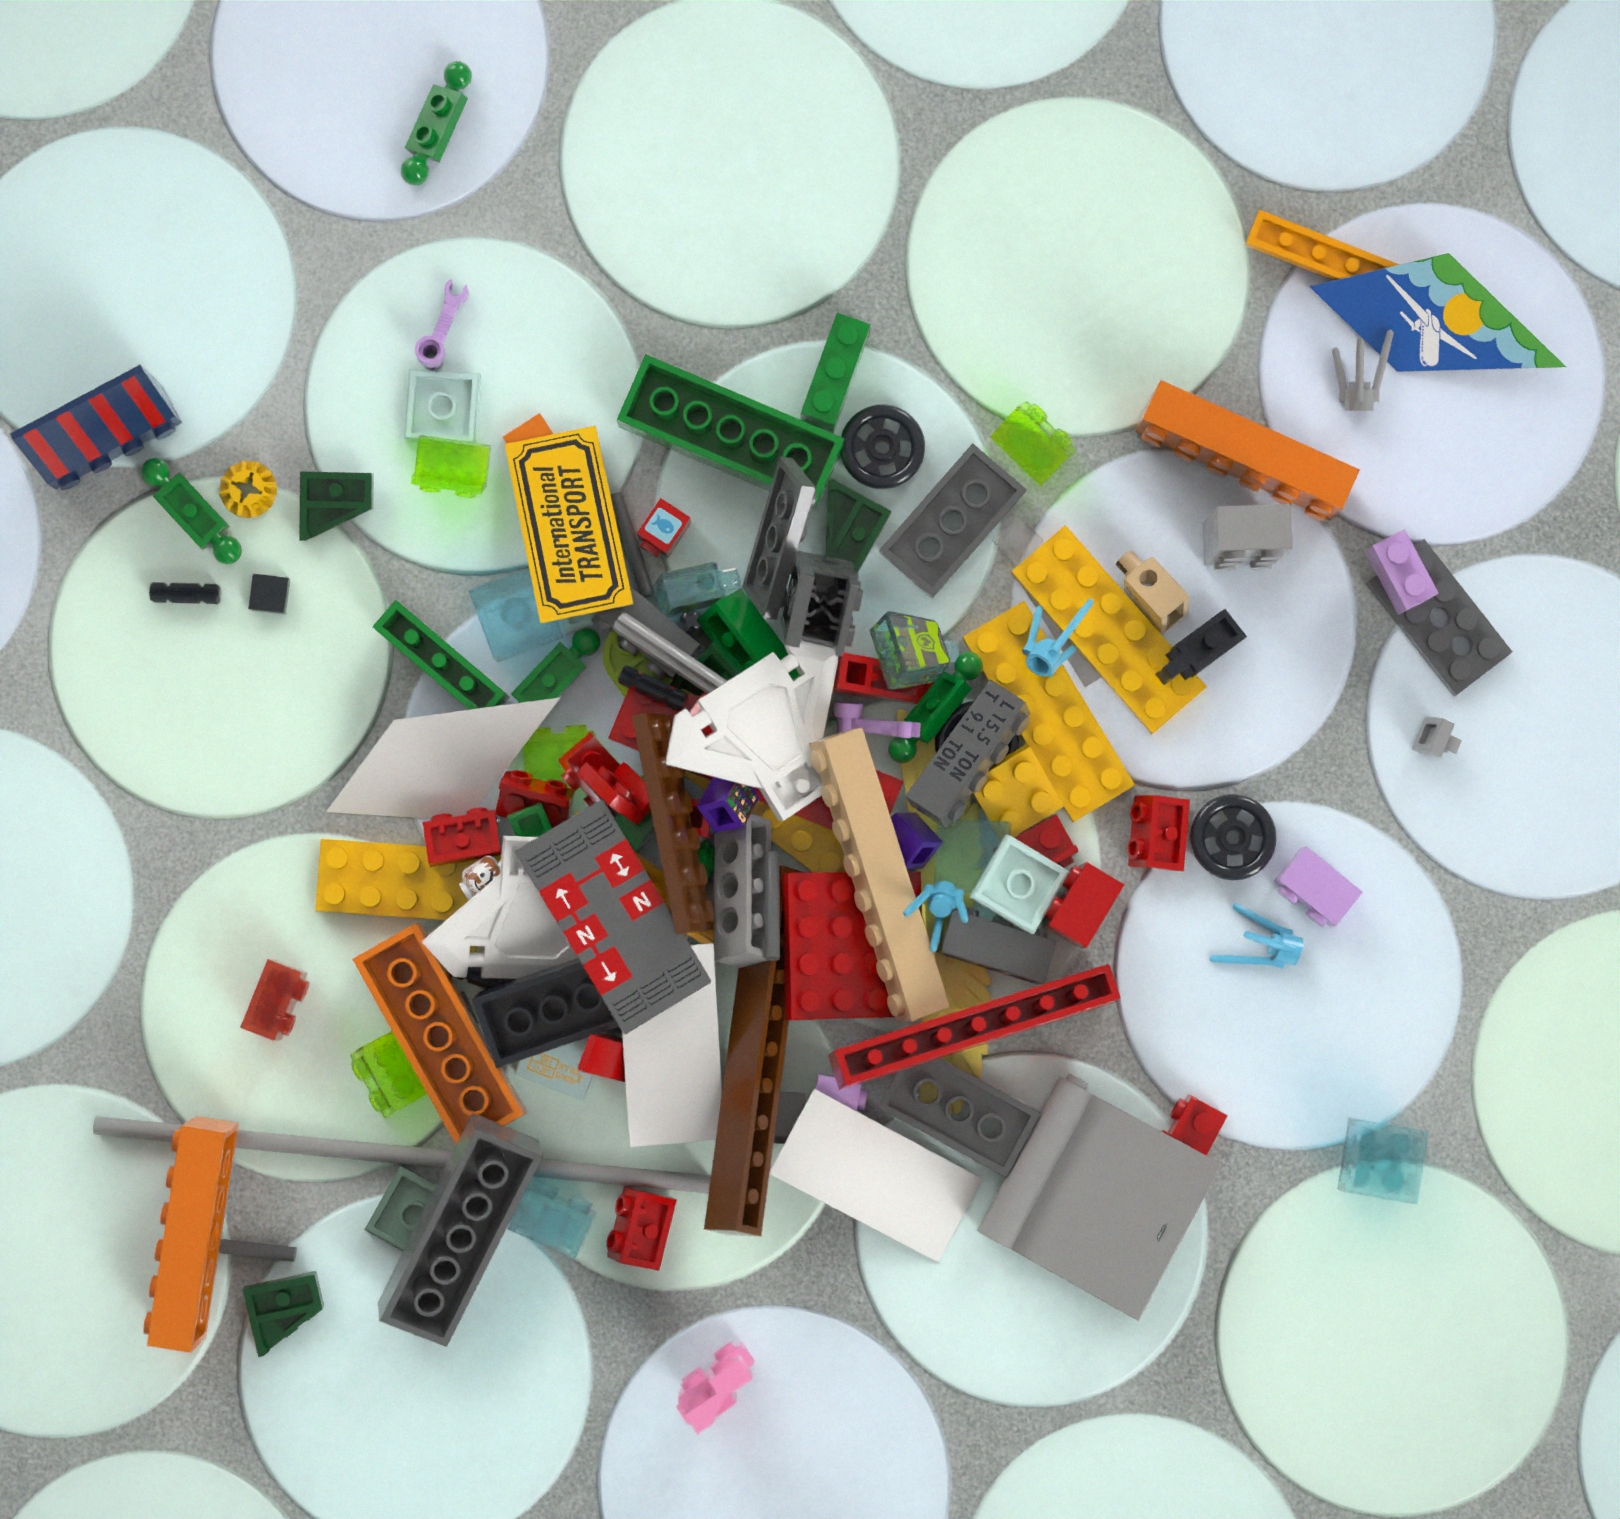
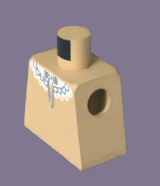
M1131 550L1116 562L1117 567L1126 576L1124 578L1125 593L1161 635L1189 614L1190 596L1155 558L1150 557L1145 562H1142Z

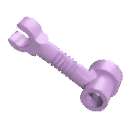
M451 279L445 285L444 291L446 296L444 305L432 335L422 337L415 346L418 361L428 370H436L441 367L445 357L443 344L447 337V332H449L460 304L464 303L469 295L467 285L464 286L463 292L459 296L450 294L453 287ZM430 353L436 354L433 358L426 357Z
M834 703V717H837V734L862 727L864 733L891 735L902 738L920 737V723L864 719L863 703Z

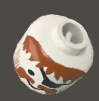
M486 855L463 870V881L459 885L468 900L473 898L500 874L501 861L498 862L491 855Z

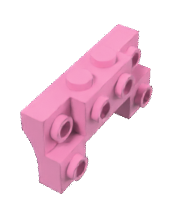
M732 1342L726 1344L713 1354L716 1360L712 1362L709 1369L703 1372L699 1367L682 1379L683 1382L680 1384L681 1388L678 1394L679 1404L676 1407L688 1425L691 1424L697 1434L712 1425L718 1415L736 1404L738 1394L736 1390L753 1379L751 1376L753 1373L749 1367L754 1365L755 1361L742 1342L737 1346H734Z

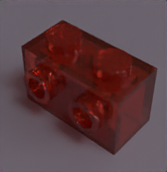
M267 959L240 1028L273 1041L282 1040L283 1035L289 1036L296 1021V1016L292 1015L296 1002H302L309 989L310 982L306 981L308 972L275 959Z

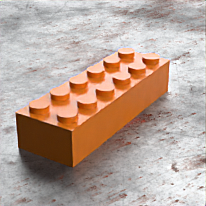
M1160 380L1135 431L1141 434V440L1149 445L1160 447L1163 444L1174 449L1173 454L1180 459L1188 462H1193L1194 459L1207 464L1206 469L1222 477H1226V474L1232 475L1240 479L1239 484L1256 492L1259 489H1263L1273 494L1271 498L1280 504L1292 505L1294 503L1305 508L1304 513L1307 516L1319 521H1324L1325 518L1331 520L1343 509L1360 471L1356 467Z
M415 923L352 960L453 1141L457 1144L472 1113L506 1126L528 1112L503 1067L496 1068L485 1036L453 978L450 976L449 971L422 943L428 936L422 923Z
M195 1116L182 1124L180 1130L176 1129L174 1132L171 1149L176 1152L175 1165L169 1167L166 1178V1188H171L169 1203L165 1202L163 1204L160 1216V1224L165 1225L163 1239L158 1240L155 1249V1261H159L158 1275H153L149 1288V1297L154 1298L152 1312H147L143 1327V1333L148 1334L147 1346L191 1353L206 1338L238 1134V1122Z

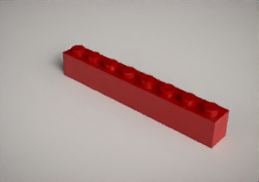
M1106 964L836 1049L828 1057L838 1088L842 1090L1112 1004L1121 999L1110 965Z

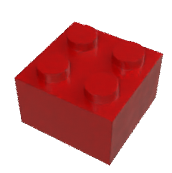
M1085 862L1079 867L1075 865L1070 868L1062 884L1066 889L1061 898L1056 896L1044 915L1047 921L1043 926L1080 949L1088 947L1124 887L1123 883L1090 863Z

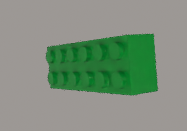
M645 354L617 417L619 428L767 491H770L779 456L793 458L816 487V501L813 508H811L816 511L844 445V438L647 354Z

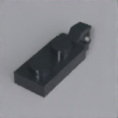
M1223 609L1170 649L1171 651L1165 655L1170 662L1155 675L1163 685L1179 674L1184 680L1190 677L1193 678L1247 636L1228 611Z

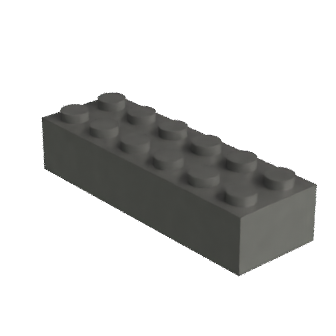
M471 1114L378 1301L380 1322L442 1346H448L543 1157L538 1139L477 1114Z

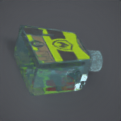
M710 562L661 573L653 586L660 611L668 618L682 615L685 612L689 613L711 607L715 602L725 597V592L740 589L741 580L736 567L719 571L716 562ZM697 583L704 584L707 591L700 589Z
M887 611L869 630L888 689L931 683L950 666V663H954L959 655L958 645L954 641L943 640L939 625L935 620Z

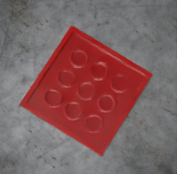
M847 872L782 873L786 1020L895 1017L890 1012L887 1004L889 995L885 982L881 980L876 969L878 960L874 947L869 944L866 938L865 928L867 925L863 912L858 909L855 903L854 893L856 890L852 877ZM908 872L915 897L917 898L921 894V872Z

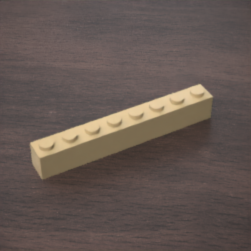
M863 728L846 730L809 743L812 750L810 753L811 763L819 773L823 785L821 788L822 798L830 808L834 820L832 824L833 833L836 839L841 842L845 855L843 859L844 868L847 874L852 877L856 890L854 893L855 903L858 909L863 912L867 925L865 928L866 938L869 944L874 947L878 960L876 969L879 977L886 985L889 995L887 1004L890 1012L896 1017L897 1021H915L950 1007L934 954L930 951V942L919 907L910 916L906 917L903 915V911L916 897Z

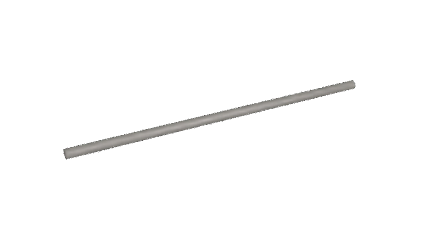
M96 1116L93 1124V1133L95 1135L172 1142L175 1130H180L182 1124ZM238 1130L235 1147L445 1168L453 1152L452 1150ZM541 1159L533 1177L708 1194L711 1175Z

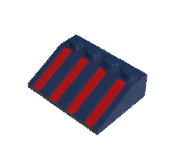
M138 365L10 433V436L49 486L55 490L59 488L67 490L80 483V477L91 471L99 473L108 469L113 464L112 460L123 454L127 457L138 453L144 448L143 444L155 437L157 440L170 436L176 431L175 427L181 424L182 421L163 385L142 365Z

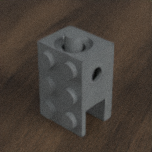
M797 551L796 569L790 576L787 599L781 618L784 643L787 646L797 648L800 647L801 640L834 646L835 655L843 656L845 646L851 647L854 638L855 625H852V612H859L863 597V590L860 589L861 582L858 581L859 574L855 573L852 561Z

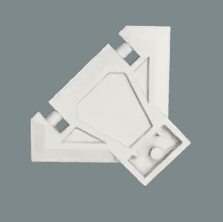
M801 640L799 648L784 645L788 656L782 660H779L775 653L772 652L699 699L697 703L701 712L694 717L690 715L687 709L674 715L666 764L759 788L778 821L786 820L820 797L823 785L819 773L811 763L810 753L812 750L809 743L823 739L839 656L835 655L833 648ZM796 668L800 676L792 680L788 673ZM710 725L713 732L705 737L701 729Z
M503 836L500 874L422 941L426 948L453 977H467L468 967H481V978L518 979L578 958L515 853L517 849L537 837ZM470 946H483L482 952H470Z

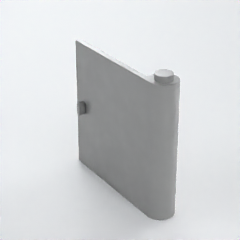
M1070 1073L1066 1079L1059 1076L1040 1112L1038 1120L1008 1176L1005 1177L977 1231L1139 1321L1222 1164L1086 1091L1088 1083Z

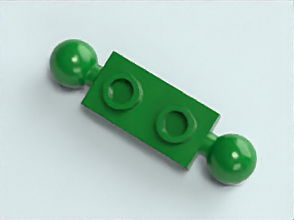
M453 61L446 66L444 70L445 87L432 85L405 145V149L414 154V156L402 163L400 172L403 180L410 185L417 186L427 180L429 175L428 159L440 162L468 100L463 93L458 92L466 88L472 80L470 67L462 61Z
M159 458L146 460L141 467V477L146 484L160 487V490L153 495L155 500L202 550L212 544L213 555L218 562L225 565L237 562L242 554V547L234 537L222 535L230 527L180 472L171 479L169 477L170 470L165 461Z
M584 627L574 633L570 649L559 642L514 689L511 695L518 703L559 698L586 670V665L579 659L582 656H590L597 652L601 642L599 634L592 628Z
M964 652L960 654L955 660L954 674L951 675L943 671L904 719L903 722L920 723V737H894L888 745V753L892 760L902 764L910 762L916 755V743L918 740L929 744L952 713L962 704L964 698L972 690L966 680L976 679L983 670V662L976 653Z

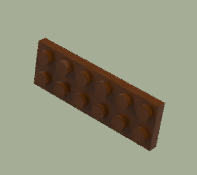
M641 713L633 715L632 719L676 935L713 929L712 921L715 919V912L712 902L709 899L707 900L704 885L707 884V873L704 865L699 862L697 849L700 848V838L696 828L692 827L690 813L693 811V804L690 794L687 791L685 792L682 777L685 776V769L666 764L673 720L670 719L669 714Z

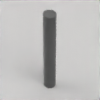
M622 493L611 494L616 523L639 592L644 598L651 596L655 592Z
M769 851L765 853V960L777 961L780 959L779 852Z
M221 1239L219 1253L291 1262H295L297 1247Z

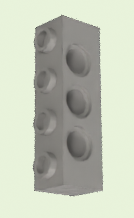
M751 813L744 827L715 833L714 961L737 968L768 961L765 960V853L771 851V820Z

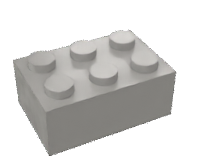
M1291 504L1217 506L1203 522L1204 566L1214 565L1215 571L1235 570L1236 565L1250 564L1251 570L1271 569L1272 564H1276L1293 548Z

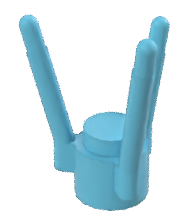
M1092 599L1086 601L1056 641L1046 638L1036 643L1043 610L1041 606L1036 607L1028 641L1022 650V653L1027 656L1026 665L1030 671L1039 676L1052 677L1056 669L1077 650L1076 646L1072 645L1062 654L1060 653L1063 644L1094 603Z
M939 881L934 885L926 884L923 892L903 911V915L908 917L928 899V909L936 916L930 944L931 952H936L944 917L949 916L956 906L961 921L964 923L968 922V914L963 901L964 891L957 889L948 881Z
M1236 903L1233 905L1235 911L1277 933H1273L1271 938L1249 931L1243 934L1247 939L1268 945L1267 954L1272 955V957L1211 955L1209 958L1211 962L1271 965L1283 969L1285 963L1294 966L1298 963L1303 949V938L1294 936L1293 930L1281 927Z

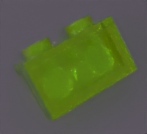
M1025 401L1015 408L991 434L990 438L1036 483L1042 486L1077 450L1072 446V438L1062 429H1055L1046 420L1048 418L1047 414L1034 403L1030 405Z
M420 435L417 443L415 472L411 476V484L420 485L419 489L425 492L436 493L441 492V489L454 490L457 496L474 498L476 494H482L487 487L491 445Z
M587 725L565 726L564 733L552 734L551 728H537L523 746L525 772L530 773L532 778L539 780L563 779L560 775L565 770L558 762V759L589 732L596 737L593 730L587 731Z
M393 1031L360 1047L350 1055L352 1059L351 1067L355 1076L360 1081H364L370 1092L368 1096L372 1107L378 1113L381 1112L384 1118L428 1095Z

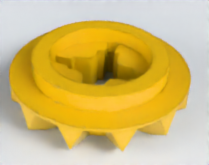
M242 460L234 466H229L227 472L220 478L219 495L222 502L231 513L239 517L253 518L260 516L270 509L276 499L277 483L275 477L267 467L259 462ZM252 477V485L262 493L261 495L249 493L243 500V492L235 486V483L239 485L240 483L246 484Z

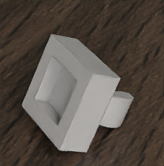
M1425 716L1412 750L1422 755L1442 757L1443 752L1447 753V751L1457 754L1462 740L1451 735L1454 723L1444 718Z

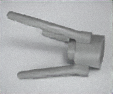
M1388 330L1386 333L1372 389H1370L1371 382H1364V339L1361 337L1357 339L1355 382H1349V389L1347 388L1339 349L1337 347L1332 349L1340 389L1339 402H1345V411H1373L1374 402H1379L1380 387L1394 334L1392 330Z

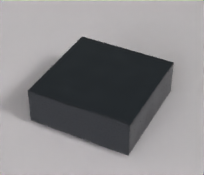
M253 574L248 609L250 611L286 615L291 579Z

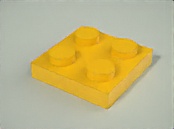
M1028 744L1004 757L999 764L994 763L986 774L988 777L983 788L978 793H972L1000 842L1006 834L1015 837L1064 807Z

